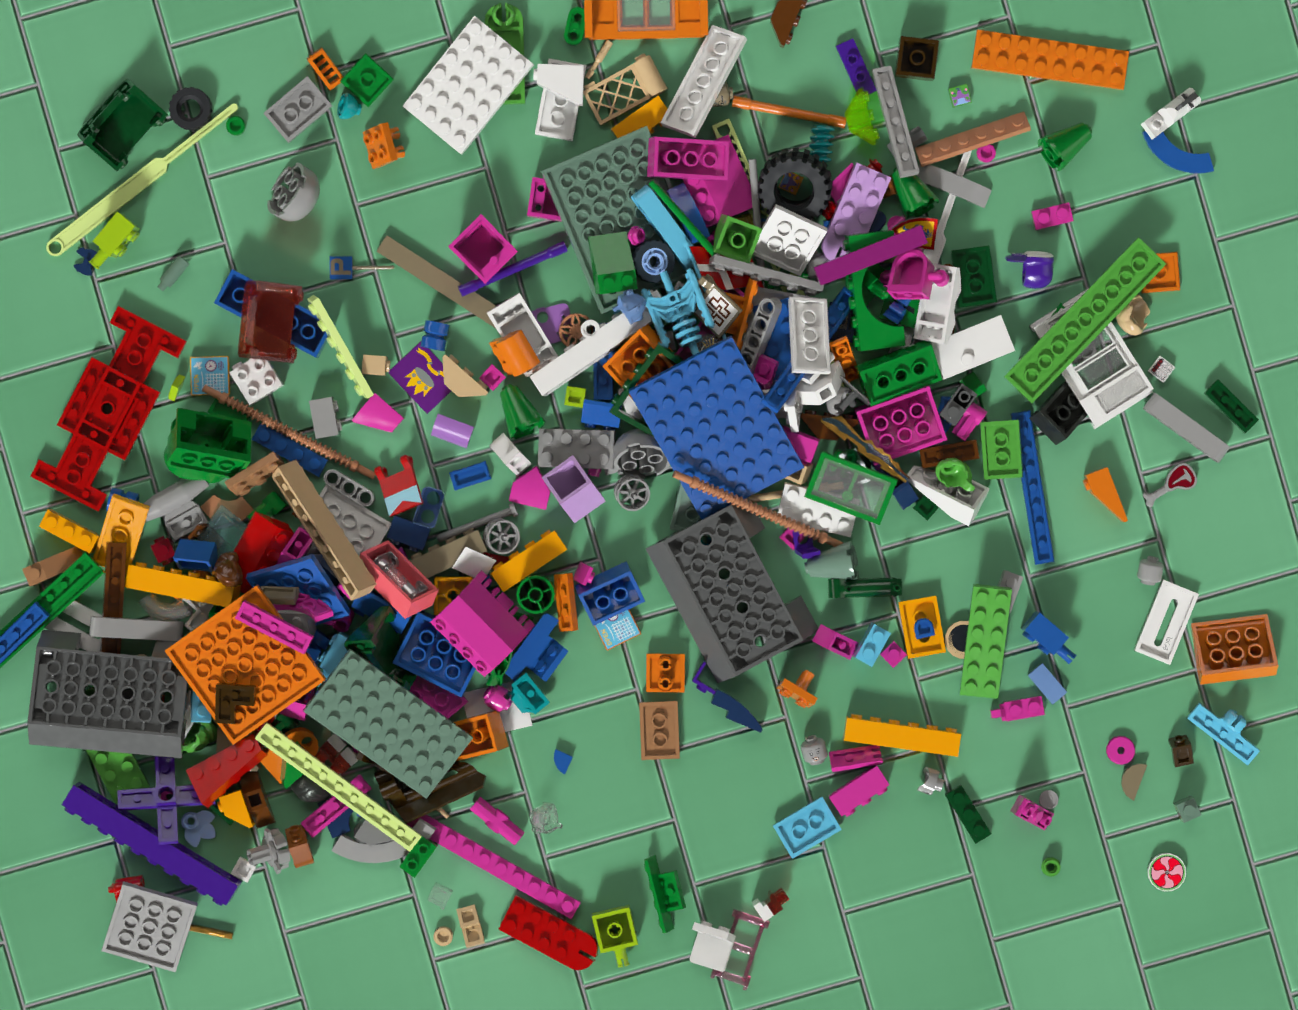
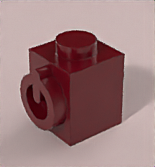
M162 536L153 540L155 544L151 545V548L158 563H162L165 566L174 562L173 557L176 547L172 538L165 539Z

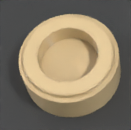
M446 926L437 928L434 932V941L440 946H446L451 943L453 939L452 930Z

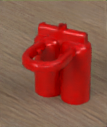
M143 875L116 879L115 883L108 887L109 893L115 894L116 903L123 881L145 887Z

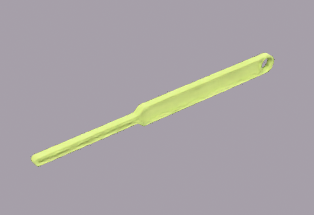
M230 105L164 158H154L47 243V252L52 256H60L164 175L167 172L169 163L238 110V105ZM55 241L61 244V251L57 254L50 251V244Z

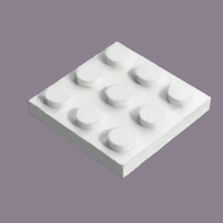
M775 204L762 226V232L753 255L801 276L827 233V228Z

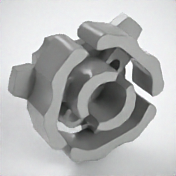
M278 828L264 829L262 845L247 850L250 865L267 861L274 868L276 874L281 873L282 869L288 868L290 851L288 848L280 850V848L287 846L283 833Z

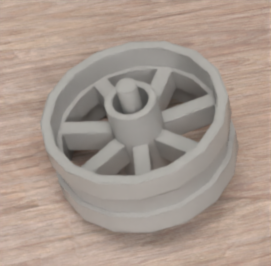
M628 474L621 477L615 484L614 496L622 508L628 511H637L648 503L650 489L642 477ZM635 480L633 486L629 485L628 482ZM639 481L644 484L643 487L637 488ZM624 484L627 486L625 490L621 489ZM645 491L644 496L641 497L639 492ZM619 493L627 494L621 500L619 499ZM630 498L631 505L623 504ZM636 499H639V500H640L639 502H637V503L634 504V500H636Z
M503 518L490 521L483 532L485 545L491 551L498 554L512 552L518 546L520 540V532L517 526ZM500 523H508L502 531ZM497 525L498 530L495 532L491 531L493 527ZM512 527L513 533L507 534L509 528ZM491 533L494 535L495 538L489 541V535ZM509 537H513L511 544L508 542ZM498 541L496 550L491 546V544ZM502 542H504L508 546L503 550H501Z

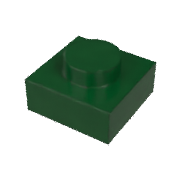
M925 495L913 507L927 521L939 508Z

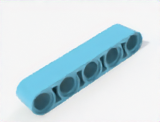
M648 185L643 186L631 196V199L661 240L672 249V253L682 268L687 271L688 268L693 267L687 249L683 247V244L690 242L651 188Z

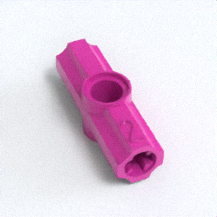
M479 797L470 809L491 830L501 834L513 845H516L525 833L510 821V818L498 808L495 809L482 797Z

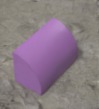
M438 414L431 436L467 449L475 427Z

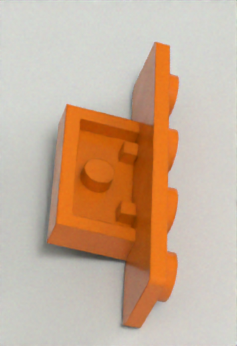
M751 278L748 279L744 296L725 292L743 310L726 331V333L733 334V339L740 351L743 346V333H746L748 328V322H746L748 314L750 315L753 309L752 299L758 291L757 281Z

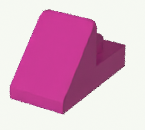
M764 354L759 356L753 375L761 389L767 390L771 388L779 362Z

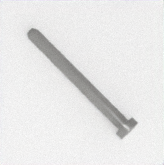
M514 503L509 504L510 508L441 533L437 536V540L442 542L463 534V532L469 529L484 526L494 519L505 518L510 515L516 517L518 516Z

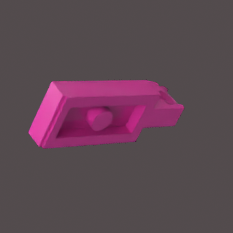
M1042 696L1006 701L999 704V709L990 710L991 718L1001 717L1002 721L1045 715Z

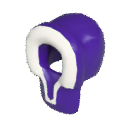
M1026 251L1005 256V259L1009 262L1023 263V286L1039 289L1046 287L1052 281L1054 256L1051 253Z

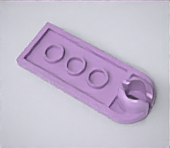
M855 162L827 228V233L822 240V252L828 260L835 259L840 246L842 250L839 257L846 254L842 246V241L845 240L844 235L869 232L891 177Z

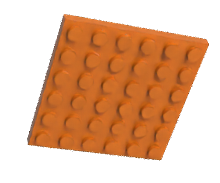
M258 584L165 650L214 720L217 683L256 685L254 706L236 705L235 724L217 723L233 745L326 680L307 651L305 654H302L235 619L243 601L246 600L284 620Z

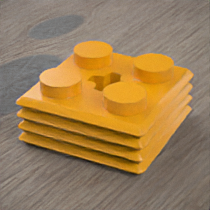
M435 577L434 586L439 591L434 600V615L437 616L452 602V598L448 597L449 594H452V591L460 594L473 577Z

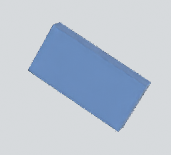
M1043 663L1028 674V677L1052 705L1067 693Z

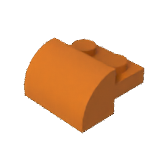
M522 330L510 332L506 336L493 339L489 343L507 375L513 374L514 377L521 375L540 363Z

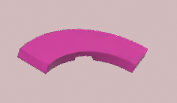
M299 593L295 605L273 604L277 611L293 610L302 612L310 616L315 622L334 616L332 609L320 599L310 598L309 595Z

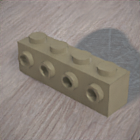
M472 528L463 532L464 536L459 539L454 536L445 540L446 545L439 547V544L428 548L429 552L422 555L419 552L410 556L412 559L410 562L426 578H429L453 567L465 547L481 554L488 551L480 531H474Z

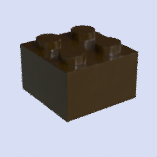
M900 36L895 77L933 81L935 79L939 40Z

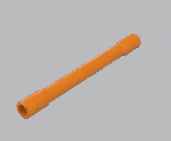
M734 96L732 107L803 119L844 129L846 126L847 117L822 114Z

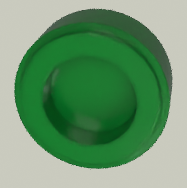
M232 116L226 122V129L231 135L239 136L244 133L246 124L241 117Z

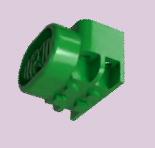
M177 408L176 419L171 423V433L168 436V444L164 450L165 464L173 474L183 479L205 480L207 483H217L225 478H231L246 469L251 462L252 422L229 418L224 415L208 414L204 411L198 412Z

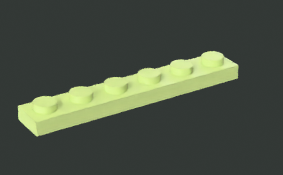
M312 295L307 299L310 304L308 305L310 312L319 319L317 322L318 326L323 332L327 333V342L332 348L335 347L337 351L335 355L341 364L344 363L347 368L345 373L350 380L353 379L355 382L354 389L357 394L367 399L374 395L320 299Z

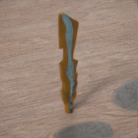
M842 416L821 419L825 426L844 441L848 438L857 445L858 451L871 461L879 463L881 469L892 476L900 478L905 483L910 477L901 470L899 463L892 460L890 454L884 453L881 448H876L872 440L864 441Z

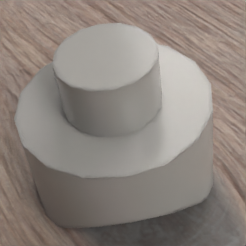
M925 766L923 770L925 783L919 786L917 791L932 795L934 790L941 792L945 780L938 778L940 771Z

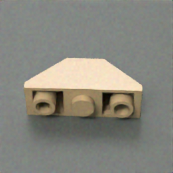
M446 354L442 357L444 384L458 397L487 396L489 394L486 390L488 386L481 380L476 382L472 378L474 374L466 367L464 369L457 365L459 361L452 354L449 357Z

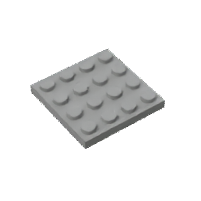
M123 881L102 951L176 972L198 903Z

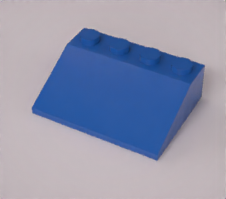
M422 610L417 613L393 664L462 697L476 668L430 623L436 616Z

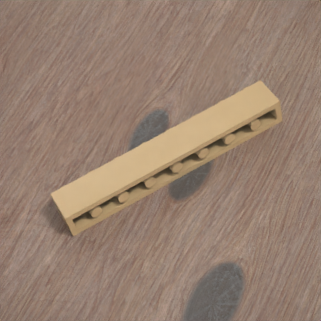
M297 460L278 466L272 475L273 480L351 601L370 594L377 584L374 577L369 573L363 560L356 553L354 546L345 536L343 529L340 528L334 519V515L325 505L323 498L319 496L313 483L306 476L304 469Z

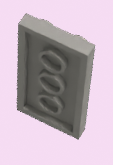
M539 429L538 467L555 468L573 455L584 469H614L613 448L616 431Z

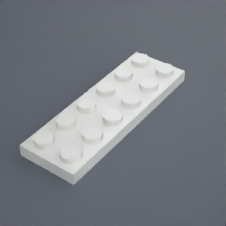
M714 25L711 26L708 35L660 122L663 127L696 138L747 41L745 36Z

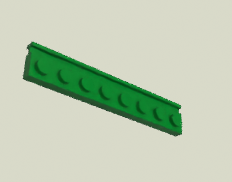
M85 552L0 630V636H2L36 601L50 614L0 664V668L105 573L88 552Z

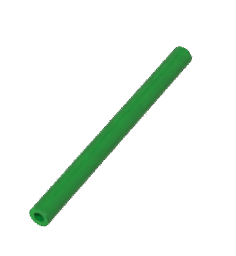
M655 179L649 183L650 187L711 256L717 254L713 252V245Z

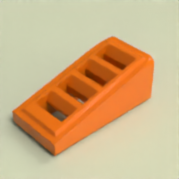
M322 47L306 58L329 90H332L341 83L340 80L343 78V75ZM323 55L324 58L321 59L319 62H317L316 64L313 62L318 57ZM326 61L329 63L323 69H318V67L324 64ZM332 67L333 71L324 77L323 73ZM337 74L338 77L334 79L332 82L329 83L327 81L332 76Z

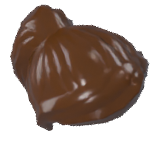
M236 552L221 554L212 571V575H216V578L226 587H236L243 584V572L238 564V554Z

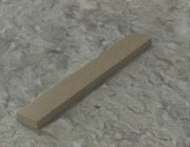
M386 235L377 249L378 253L496 328L486 313L496 307V305L476 292L462 297L458 286L462 285V283Z

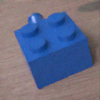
M1035 611L1021 627L1024 631L1022 635L1031 642L1036 641L1038 643L1037 648L1044 654L1048 655L1050 653L1055 655L1057 653L1068 664L1073 660L1067 654L1072 659L1077 656L1064 645L1069 637L1040 612Z

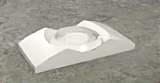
M933 263L935 271L944 270L949 275V282L943 287H939L933 282L930 299H920L913 338L947 345L956 323L954 309L956 300L961 292L960 268Z
M520 293L486 312L501 337L513 331H523L540 361L539 364L524 373L525 377L533 374L532 371L537 367H544L549 364L548 360L557 355Z

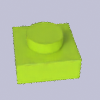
M567 386L564 405L583 408L586 389Z

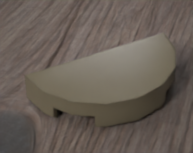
M1138 763L1132 765L1122 775L1121 786L1123 792L1133 801L1147 764Z

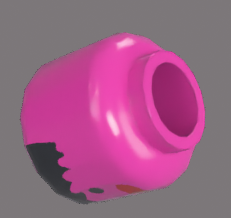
M489 686L483 694L484 704L494 711L508 710L512 704V700H510L511 692L503 686Z

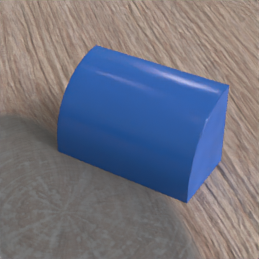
M180 539L173 559L179 569L212 572L218 557L216 542Z

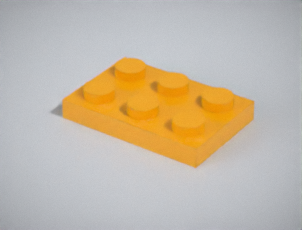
M936 595L898 602L908 659L945 653L946 649ZM920 618L929 619L933 624L935 635L916 639L914 632L915 622Z

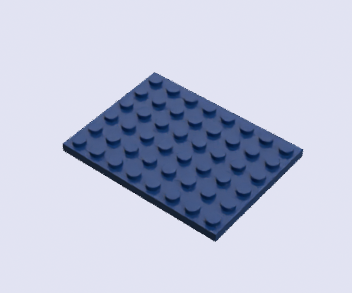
M732 335L629 389L632 399L673 471H679L690 477L696 476L700 478V481L704 480V483L709 482V485L714 484V487L719 486V489L723 488L724 491L728 490L729 493L733 492L734 495L737 494L738 497L742 496L745 499L804 468L800 457L775 412L761 402L765 395ZM680 481L701 520L731 505V502L722 501V498L717 499V496L712 497V494L703 493L702 489L700 491L697 488L693 489L689 487V484Z

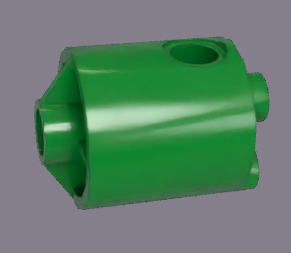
M530 575L522 580L517 588V602L528 613H543L555 601V586L544 575Z

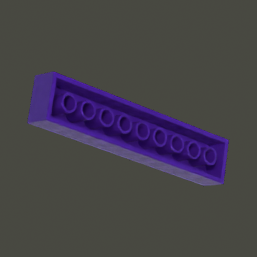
M81 782L72 786L61 804L69 814L79 815L84 823L97 826V830L104 835L110 834L115 837L113 840L118 844L128 845L133 853L139 856L140 854L146 856V860L155 866L159 864L164 867V872L171 876L173 874L177 875L182 883L188 886L190 884L195 886L198 893L204 896L208 894L213 897L212 901L220 906L223 904L227 905L232 900L243 882L179 842L178 844L159 845L158 829L127 810L118 811L117 804Z

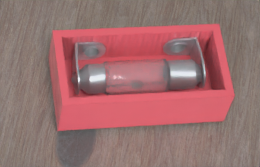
M389 540L360 553V559L363 560L367 570L377 583L374 588L405 619L433 605L439 589Z

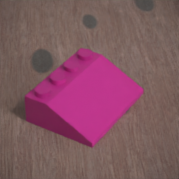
M729 135L714 140L729 142L727 181L683 179L707 229L718 224L721 214L734 217L752 209L751 184Z
M929 385L872 407L870 405H861L854 408L865 441L872 440L876 448L883 449V452L890 454L892 459L947 440ZM867 444L870 454L878 456L884 462L889 461L888 457L877 452L871 444Z

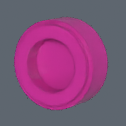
M991 144L977 148L976 151L978 160L983 163L991 162L996 155V150Z

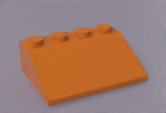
M649 324L640 328L603 365V368L622 387L627 378L632 379L635 375L633 370L639 362L643 364L646 360L644 355L650 347L654 349L658 342L661 343L658 334ZM658 354L636 385L676 365V363L665 355Z
M1268 614L1191 623L1196 668L1200 685L1274 676L1277 674L1279 665Z

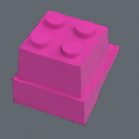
M482 214L448 246L484 284L518 252Z

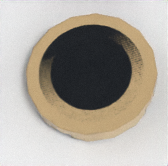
M968 621L953 623L944 635L946 649L951 655L959 659H964Z

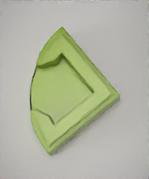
M179 374L171 386L168 399L176 400L184 383L185 376Z

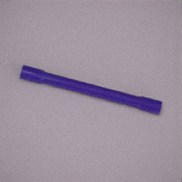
M564 241L548 247L544 251L501 268L486 284L478 278L459 285L458 289L463 297L477 291L479 288L549 258L568 252Z

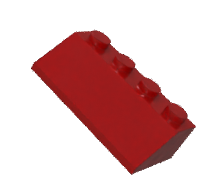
M254 512L233 551L239 556L238 564L243 572V584L241 585L240 592L246 593L252 589L246 580L247 573L277 565L281 552L294 535V532L287 523L259 512Z

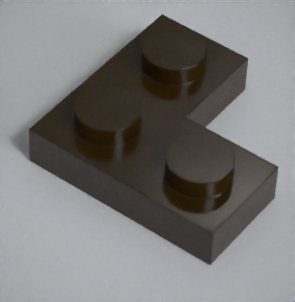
M217 683L215 723L235 724L236 705H255L256 685Z

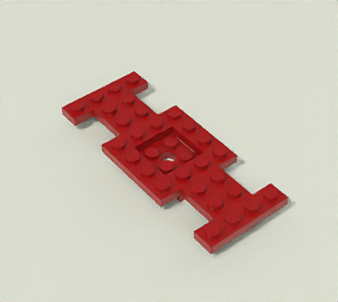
M120 306L117 307L109 323L126 331L113 359L107 365L91 357L57 423V426L73 433L57 467L39 459L30 476L100 512L108 494L91 485L108 452L126 461L161 392L144 384L161 350L179 358L187 343L186 340ZM106 403H110L113 407L110 414L103 412L102 408Z

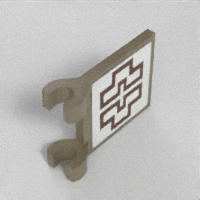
M709 274L703 275L698 283L707 289L703 297L715 324L714 328L709 329L718 338H721L743 310L716 285L714 279ZM696 303V310L693 314L704 323L705 318L701 316L702 311L699 310Z

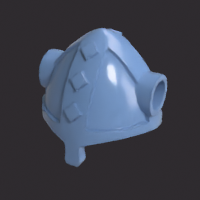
M629 289L618 296L617 305L612 309L614 312L620 309L629 323L633 324L643 319L642 314L645 310L646 299L639 294H635L632 289Z

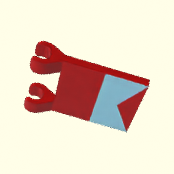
M401 456L400 461L405 470L387 477V469L385 467L378 466L374 469L380 482L390 517L423 503L411 456Z

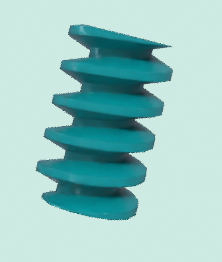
M813 125L816 128H812L810 132L815 135L811 136L810 140L815 143L809 144V148L814 151H810L809 154L820 156V162L832 161L831 158L827 157V154L833 153L828 147L834 145L829 142V139L834 138V135L829 134V132L834 131L835 128Z

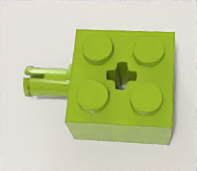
M116 212L93 240L100 250L89 263L96 269H99L108 257H122L128 249L126 246L129 242L133 243L139 237L140 233L138 232L140 228L124 214Z
M630 905L592 913L600 953L614 951L618 968L623 967L622 959L624 966L630 965L626 948L638 945ZM612 925L620 927L617 933H614L613 930H610L612 928Z

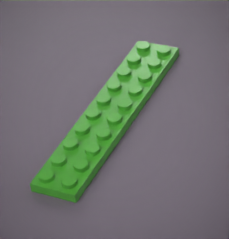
M1138 237L1013 366L1004 378L1030 403H1033L1157 275L1166 263Z

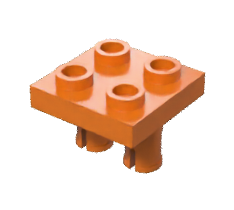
M388 122L381 123L363 132V140L367 147L368 159L372 169L380 168L405 156V151L400 152V150H404V147L402 145L394 147L393 139L400 138V133H395L399 129L398 127L389 128Z
M647 653L646 692H685V654Z
M805 670L801 673L796 683H792L784 678L777 686V689L780 690L779 694L786 698L792 697L796 700L795 703L802 708H810L818 699L807 691L815 675Z

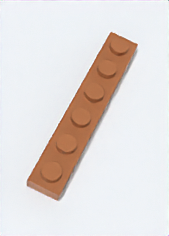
M1023 111L915 148V152L921 167L1031 131V128Z

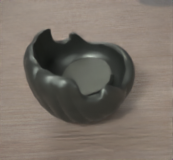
M304 774L291 785L297 797L305 802H320L330 796L329 792Z

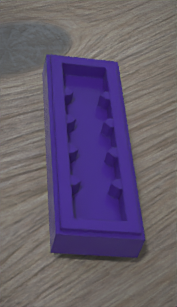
M852 38L835 46L858 98L861 99L876 92L875 85L854 39Z

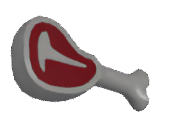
M1187 463L1177 464L1167 474L1162 487L1153 493L1143 492L1146 505L1152 507L1157 498L1174 489H1192L1197 483L1196 474Z

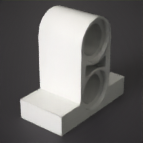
M504 433L489 445L503 463L517 476L521 475L532 465Z

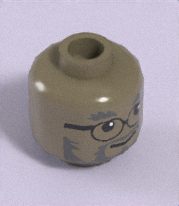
M726 81L712 107L727 106L730 99H733V88L729 87Z

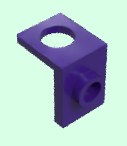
M792 531L794 550L797 555L803 559H810L815 555L821 554L820 550L813 546L812 538H808L806 543L800 544L798 542L800 534L798 531Z
M703 661L692 682L696 683V688L703 693L709 691L715 694L716 690L697 679L706 665V662Z

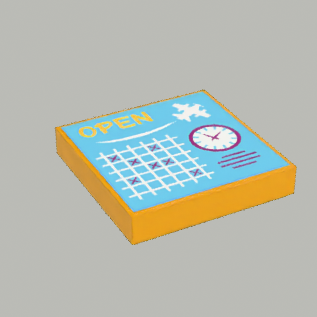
M229 356L190 357L191 396L208 395L202 392L204 385L230 395Z

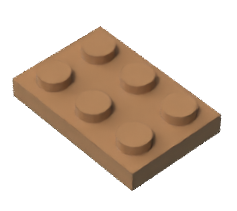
M273 451L225 481V484L237 497L244 496L254 486L264 484L267 481L266 479L273 475L277 467L285 463Z
M678 701L639 702L641 760L680 759Z

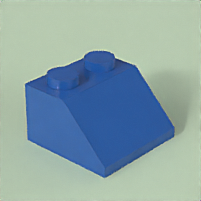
M584 399L581 423H585L584 427L596 429V425L604 426L603 430L615 431V428L620 426V418L609 413L613 404Z

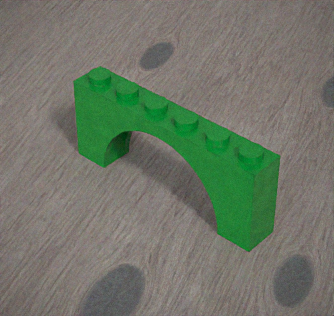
M894 230L844 235L845 240L842 241L843 250L848 254L893 236ZM867 268L849 274L846 284L847 289L851 293L848 303L849 308L853 312L850 322L851 327L855 331L852 341L856 350L867 351L906 346L904 326L884 324L877 320L867 309L862 295V282Z

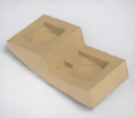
M475 904L456 909L466 948L485 944Z

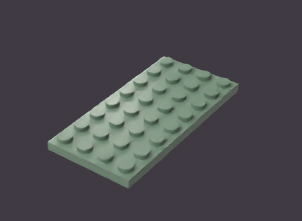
M352 649L348 650L303 709V712L426 799L473 739V736Z

